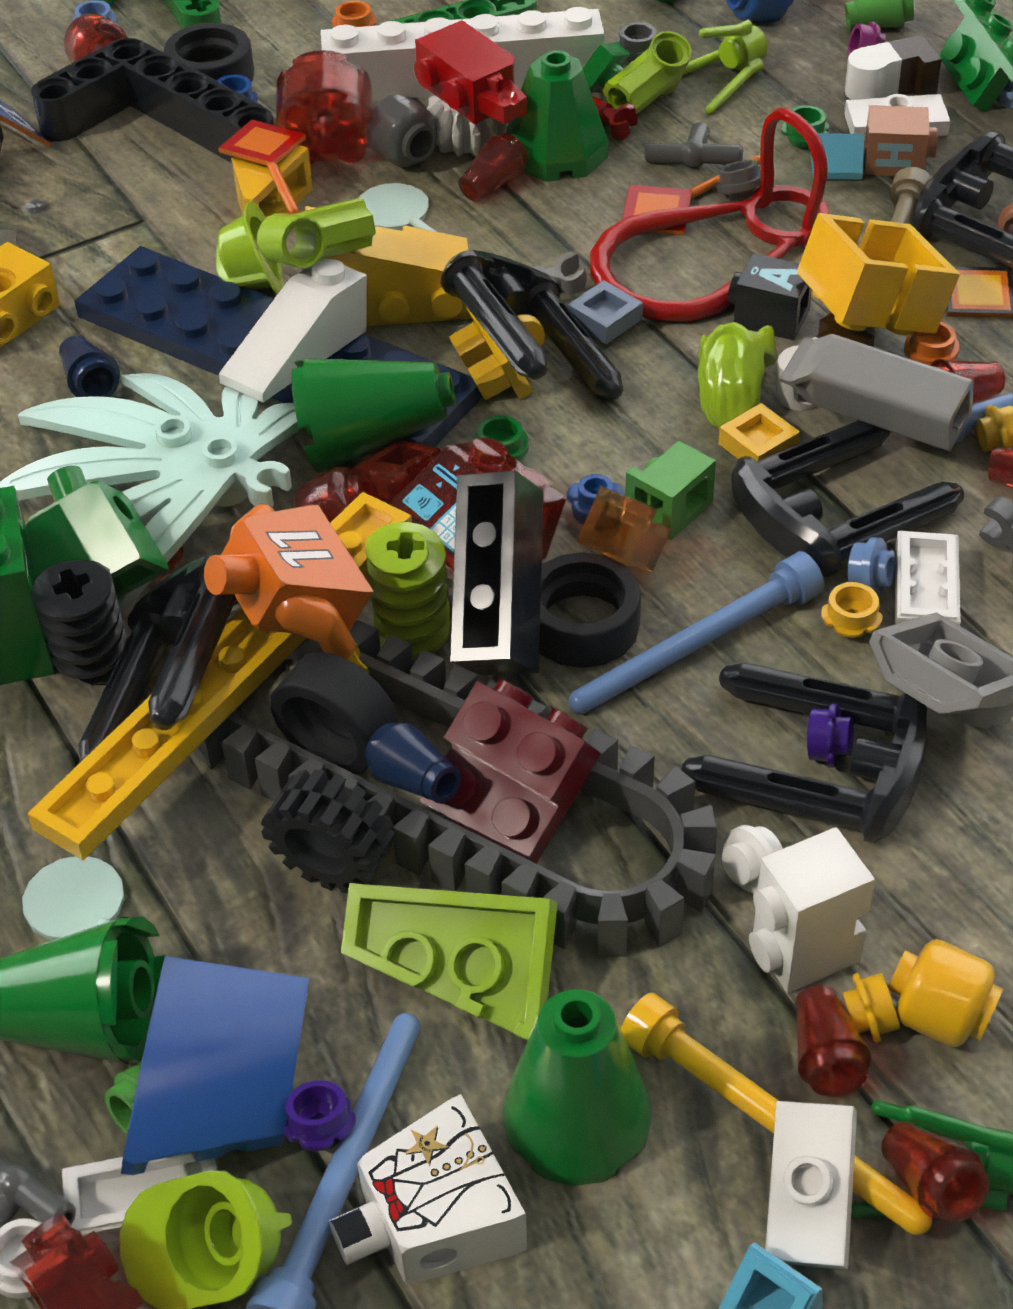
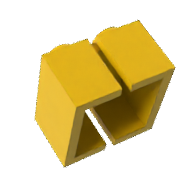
M818 213L797 273L812 289L813 296L822 301L833 313L835 321L839 325L854 331H863L866 327L885 328L890 332L904 336L911 335L913 331L936 333L960 273L911 224L869 219L858 247L857 242L865 224L861 218Z

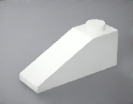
M323 258L317 264L305 268L291 277L220 371L219 383L258 401L265 402L292 383V369L297 368L294 363L296 360L306 358L327 359L367 331V275L344 266L338 260Z

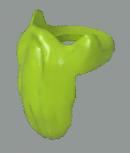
M734 322L718 325L707 338L705 334H702L698 351L697 379L699 382V398L701 409L712 426L719 429L720 426L760 403L761 383L765 368L775 364L778 358L772 326L766 325L758 332H755Z

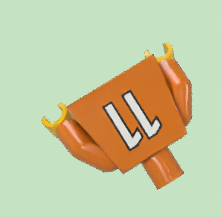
M258 504L232 526L230 539L222 554L210 556L206 561L204 580L207 589L214 595L234 594L251 624L261 631L295 633L318 642L323 652L341 656L361 667L369 674L368 668L359 659V647L349 631L374 591L319 505H307L280 511H274L267 504Z

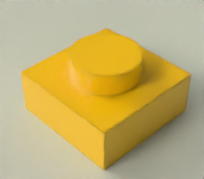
M760 403L720 426L718 444L737 459L743 456H750L758 461L786 450L791 446L798 445L800 431Z

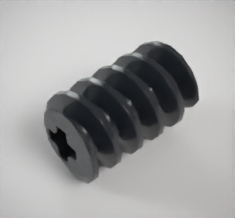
M90 560L59 562L45 569L39 575L31 591L34 606L37 609L38 618L47 641L48 650L51 653L53 665L61 674L73 679H79L90 685H106L128 639L110 569L99 562Z

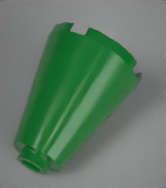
M306 358L296 360L294 363L297 368L292 369V393L299 429L306 427L310 439H314L315 444L304 446L312 468L317 473L331 471L446 420L447 407L456 405L451 375L449 372L440 373L435 362Z
M144 916L121 917L1 957L0 1040L126 1064L141 1063L164 957L167 956H154L148 937L160 936L155 925Z
M581 989L566 990L552 996L542 1006L508 1086L503 1104L506 1137L513 1151L517 1150L531 1164L532 1171L546 1180L572 1186L604 1182L617 1175V1168L628 1162L634 1155L636 1159L645 1148L651 1125V1102L646 1086L610 1004L604 998L591 991Z

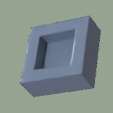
M605 280L567 304L568 310L586 332L605 344H608L643 319V302Z

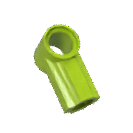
M663 31L656 34L649 48L606 82L603 93L608 103L614 109L624 104H633L637 115L660 95L673 92L679 85L691 58L692 50L685 37L672 31Z
M360 198L294 214L274 213L266 217L260 224L257 233V244L260 252L270 261L297 268H309L317 264L320 259L372 246V239L376 234L374 217L368 210L365 201ZM294 228L296 243L289 252L287 249V237Z

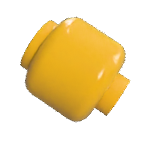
M938 939L931 940L925 944L919 956L905 950L888 986L889 991L900 995L896 1007L899 1022L953 1048L964 1044L969 1036L978 1041L981 1040L1000 999L1003 988L993 984L995 971L989 962Z

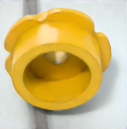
M988 405L985 408L986 417L976 421L977 438L984 452L994 450L997 458L1004 460L1006 459V453L1013 452V406L998 408L997 406Z
M846 582L836 586L830 593L828 604H825L821 610V617L825 625L833 627L837 634L845 638H859L866 633H873L880 627L883 620V615L878 612L880 604L877 593L871 587L858 582Z
M858 972L854 973L852 980L855 989L842 992L855 1034L870 1030L873 1041L875 1043L881 1042V1034L900 1029L887 984L882 973L862 979Z

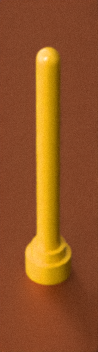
M654 992L646 994L633 1006L621 1027L629 1047L644 1058L654 1055L659 1060H663L669 1057L774 1134L776 1101H779L687 1035L685 1033V1023L678 1019V1009ZM855 1156L853 1192L908 1233L913 1235L926 1233L932 1225L930 1210Z

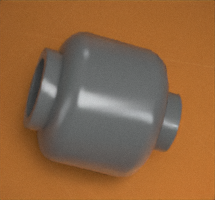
M394 94L378 102L372 109L366 124V137L369 145L377 153L394 165L406 168L417 165L431 155L436 146L438 128L435 117L428 109L410 97Z

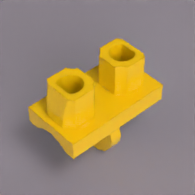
M466 307L474 322L450 335L449 338L465 367L468 368L485 401L509 387L513 388L519 400L534 393L525 376L518 374L475 316ZM531 315L517 316L539 345L542 346L545 332L541 323L536 317Z

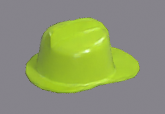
M250 201L245 204L244 215L227 224L218 232L216 269L223 281L233 282L239 287L244 286L252 290L272 288L277 295L285 285L282 278V266L279 263L266 259L260 252L257 244V233L260 224L266 217L259 206Z
M204 1171L157 1183L139 1193L126 1210L119 1233L120 1260L129 1284L142 1300L158 1309H193L231 1301L247 1293L254 1281L264 1276L271 1268L278 1256L281 1231L292 1224V1217L289 1213L277 1212L275 1204L266 1191L248 1179H237L226 1171Z

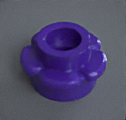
M832 703L829 709L812 708L807 729L809 760L827 761L828 767L834 768L840 759V755H851L854 742L853 718L842 716V711L836 703Z
M324 1080L310 1081L298 1086L289 1094L285 1105L287 1123L282 1131L288 1141H299L303 1149L324 1151L336 1146L339 1140L345 1139L350 1135L355 1126L356 1116L354 1112L350 1111V1100L345 1097L344 1091L337 1084Z

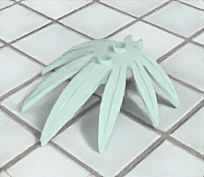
M150 373L120 375L122 386H127L163 410L126 399L91 396L66 398L43 403L20 412L18 418L20 425L49 429L123 447H90L61 452L26 465L0 481V488L15 485L20 501L52 495L47 478L55 470L66 466L80 467L87 484L100 481L106 485L155 479L123 491V493L132 503L143 524L147 523L146 529L164 559L168 562L215 505L222 507L233 506L242 502L248 496L249 501L254 506L267 504L273 507L272 490L269 486H277L286 491L292 488L290 470L286 465L276 461L258 462L257 460L300 429L294 403H280L270 406L257 418L260 408L259 401L225 386L222 392L224 416L215 417L205 402L192 389L175 379ZM150 582L117 599L121 615Z

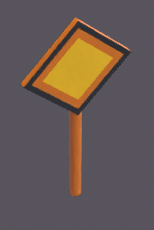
M953 266L960 273V276L947 306V316L1013 318L1012 268Z

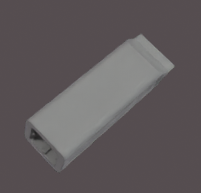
M829 334L815 340L804 336L779 378L780 382L790 385L807 402L947 451H951L973 408L974 380L835 334Z

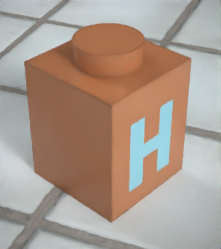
M869 105L864 142V175L895 176L898 171L906 167H918L925 170L926 158H935L938 141V128L929 127L928 107Z

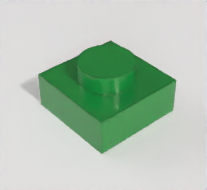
M600 43L582 69L591 93L603 92L606 82L624 69L622 66L631 54L620 43Z

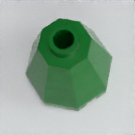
M554 50L541 55L530 64L521 91L527 96L528 114L515 118L512 122L508 123L506 129V144L508 153H511L513 169L546 182L560 180V172L572 170V178L586 177L608 158V138L579 59L570 56L567 52Z

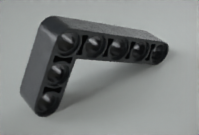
M136 38L115 40L38 81L31 89L40 133L50 141L60 142L72 139L131 106L232 163L231 157L234 156L220 153L218 147L251 120L274 125L272 112L266 107Z

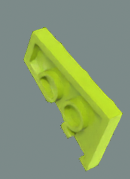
M349 883L341 953L528 1040L538 1014L548 1000L558 902L547 898Z

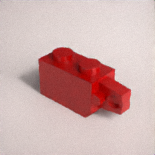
M463 20L415 40L416 62L414 64V71L418 83L474 125L488 118L495 119L502 124H507L517 117H523L528 114L527 96L515 85V57Z

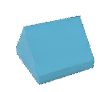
M818 133L827 157V180L862 179L864 134ZM811 155L812 176L814 178V162Z
M754 1242L749 1246L719 1309H822L823 1293L821 1287Z

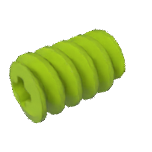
M398 522L380 527L369 536L365 544L368 560L367 568L370 578L369 585L374 591L371 597L374 627L379 630L380 648H382L390 634L411 644L412 658L415 660L422 649L429 653L438 651L448 640L451 630L444 542L436 532L416 523Z

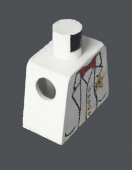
M461 1094L449 1099L364 1154L357 1165L362 1194L366 1204L329 1220L334 1240L347 1265L387 1247L405 1283L417 1284L511 1257L527 1250L526 1213Z

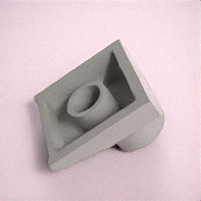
M937 612L873 632L869 643L885 680L939 714H958L964 721L979 728L990 729L994 724L1005 725L1010 722L1013 716V657Z

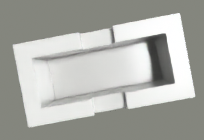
M837 827L761 858L758 890L753 894L755 918L753 932L749 934V943L758 965L767 973L773 971L787 994L861 962L866 929L857 918L870 912L875 878Z

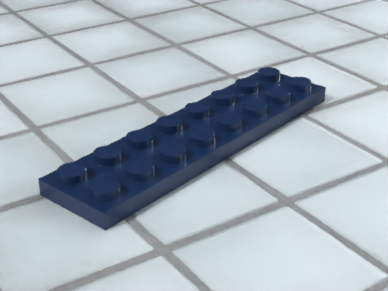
M139 246L74 300L79 318L219 376L220 371L274 298L244 286L239 287L236 283L223 281L219 276ZM366 334L360 335L327 358L434 362ZM437 362L435 363L440 373L449 372L451 375L456 405L447 407L446 420L387 445L419 460H423L483 397L472 376ZM292 383L271 398L283 403H294Z

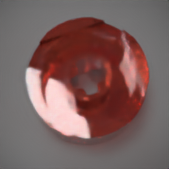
M318 50L301 54L293 60V66L286 70L284 74L282 70L276 82V126L306 134V139L299 145L308 148L310 165L316 161L342 160L347 163H355L363 159L366 154V148L369 145L366 130L368 123L372 120L373 109L372 84L368 73L361 65L360 69L349 63L348 56L339 52Z

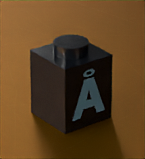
M753 253L743 272H735L730 283L728 303L735 304L734 322L755 332L769 325L772 326L776 337L794 341L810 310L812 289L797 273L799 263Z

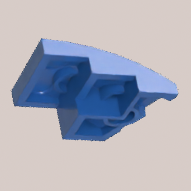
M164 957L122 1159L121 1174H141L145 1172L149 1161L186 1153H192L195 1162L219 1158L232 1150L253 1151L283 1144L284 1134L282 1129L286 1127L287 1123L285 1105L289 1094L292 1092L309 978L177 957Z

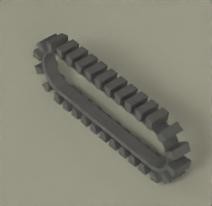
M241 607L231 611L228 620L231 617H233L241 609ZM356 620L350 630V634L360 650L359 659L368 668L369 675L380 684L393 702L448 728L451 726L475 683L479 681L477 674L455 665L446 681L444 659L422 649L413 665L410 643L389 634L382 648H380L379 630L360 620ZM306 638L286 659L301 660L305 654L323 652L318 642ZM489 680L487 686L494 689L497 683ZM533 700L529 710L547 719V706ZM233 713L195 749V754L210 769H213L225 758L229 779L250 790L256 780L259 779L261 795L273 802L291 776H296L298 771L306 769L310 775L315 769L323 770L330 781L335 774L346 778L345 786L353 790L358 785L366 791L363 798L367 802L377 800L383 807L379 815L390 816L393 822L390 830L395 831L393 842L397 865L420 876L429 859L431 882L448 891H457L465 875L466 892L500 895L502 891V895L547 898L558 902L554 945L564 950L576 926V920L598 925V957L627 956L628 923L644 918L645 924L658 947H661L682 934L684 903L703 912L713 890L717 824L711 805L693 810L695 781L677 766H674L657 785V790L653 789L655 756L632 745L629 746L620 766V772H618V739L595 728L588 743L598 750L601 755L580 790L650 823L665 838L671 852L666 865L653 878L638 886L623 890L601 891L580 886L241 719Z

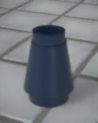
M71 336L62 342L59 348V355L65 371L67 384L72 394L76 397H111L119 385L120 368L117 361L82 336Z
M387 723L375 731L367 744L365 752L367 765L371 768L374 778L381 783L426 799H431L439 804L452 799L460 788L462 781L460 770L413 724Z

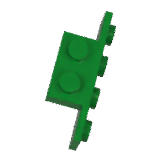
M953 0L965 17L956 31L949 36L939 56L971 105L987 112L1008 81L1011 80L1013 83V24L995 10V0Z

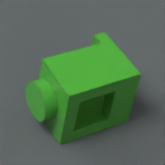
M678 440L660 457L652 458L646 464L643 471L634 466L626 472L625 515L665 538L672 540L713 503L716 460Z

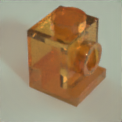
M600 486L577 542L628 566L653 572L672 528L653 520L658 509Z

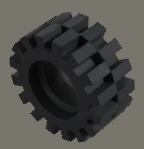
M306 769L298 771L296 776H291L262 819L261 825L264 828L261 833L263 838L272 841L268 846L274 855L283 854L285 859L282 863L290 870L298 867L304 871L301 875L303 879L311 883L315 877L320 880L321 887L332 891L334 886L337 885L341 893H348L349 883L368 884L395 839V831L390 830L393 825L390 816L379 815L383 807L377 800L367 802L363 798L366 791L358 785L353 790L345 786L346 778L335 774L330 781L323 770L315 769L311 775Z

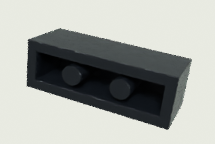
M516 470L457 475L450 662L480 676L539 673L544 490Z

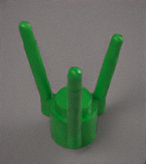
M876 1100L872 1103L871 1110L876 1115L965 1142L964 1179L977 1181L978 1189L912 1196L925 1205L930 1212L977 1207L1005 1212L1008 1194L1013 1195V1131L983 1127L914 1105L901 1107L881 1100ZM866 1201L852 1202L851 1218L885 1216Z

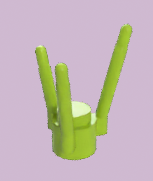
M750 20L743 21L737 25L703 28L699 31L701 38L724 37V40L720 44L719 50L689 61L683 75L720 60L727 68L742 70L706 106L705 112L707 114H712L751 75L764 69V64L761 60L766 57L768 51L767 40L764 33L758 27L752 25Z

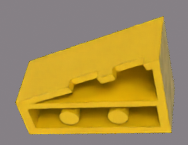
M305 206V211L315 207ZM403 225L401 231L375 226L376 234L373 236L372 246L327 257V259L338 260L344 266L367 275V326L472 319L466 308L467 306L461 298L449 295L440 284L441 275L447 262L459 252L468 250V242L465 237Z

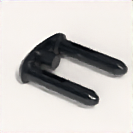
M990 132L978 137L959 150L932 177L918 200L914 225L916 230L925 239L937 235L969 251L976 252L1013 269V234L951 208L959 201L978 210L983 209L993 193V181L987 179L992 172L1013 180V147L1005 144V136L1002 133Z
M477 250L459 252L447 262L441 275V287L449 295L461 298L518 374L538 380L548 370L545 351L517 317L519 315H531L536 317L541 323L546 334L595 395L609 401L616 400L622 395L621 373L559 299L561 290L558 283L552 277L515 260Z
M860 420L801 444L791 446L786 450L758 461L750 456H743L738 459L731 478L735 501L756 531L785 557H789L798 551L808 554L818 565L823 577L832 576L839 571L841 561L849 558L851 549L856 542L867 543L871 537L883 538L887 542L896 538L898 531H912L954 513L964 499V490L957 483H935L879 508L862 513L829 529L819 522L823 515V508L818 495L812 489L805 488L783 498L775 491L778 488L882 446L891 431Z
M213 555L203 556L175 571L151 589L131 609L128 615V626L131 629V633L78 744L79 762L89 755L138 708L165 647L172 644L174 645L148 700L150 722L159 730H169L186 717L232 608L239 603L234 594L214 595L207 589L204 580V567L206 561Z
M749 663L730 665L722 669L719 675L720 685L736 698L810 714L812 708L829 709L832 703H836L842 711V716L852 717L854 724L892 732L894 738L892 744L864 737H858L851 760L850 775L877 781L875 788L869 792L820 781L812 777H803L712 755L688 758L682 764L681 771L695 781V789L698 792L859 829L864 836V841L868 843H873L889 835L895 829L909 808L919 784L927 734L926 705L906 693L898 696Z

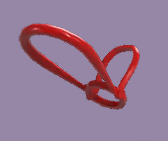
M780 107L773 110L766 117L761 134V186L754 191L749 200L654 210L622 219L606 229L590 251V277L595 285L605 280L643 302V318L657 322H690L717 315L732 304L728 303L731 281L710 295L687 301L657 300L636 294L617 281L610 270V257L617 246L634 236L740 211L745 216L746 226L754 236L766 243L778 246L766 256L781 259L793 247L802 245L806 247L817 214H829L828 206L822 200L827 182L828 163L824 146L816 130L802 116L788 108ZM779 120H783L793 126L809 146L814 162V178L811 191L795 186H774V135ZM793 201L807 206L803 217L802 229L799 231H781L770 228L762 223L755 213L759 207L766 208L771 202Z

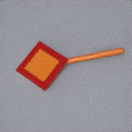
M251 120L218 147L220 153L266 165L289 214L299 212L277 164L306 139V134Z
M756 155L748 159L756 160L758 162V165L761 164L759 155ZM719 175L691 189L630 184L622 219L654 210L690 207L691 199L716 187V183L720 180ZM686 224L650 233L684 235Z

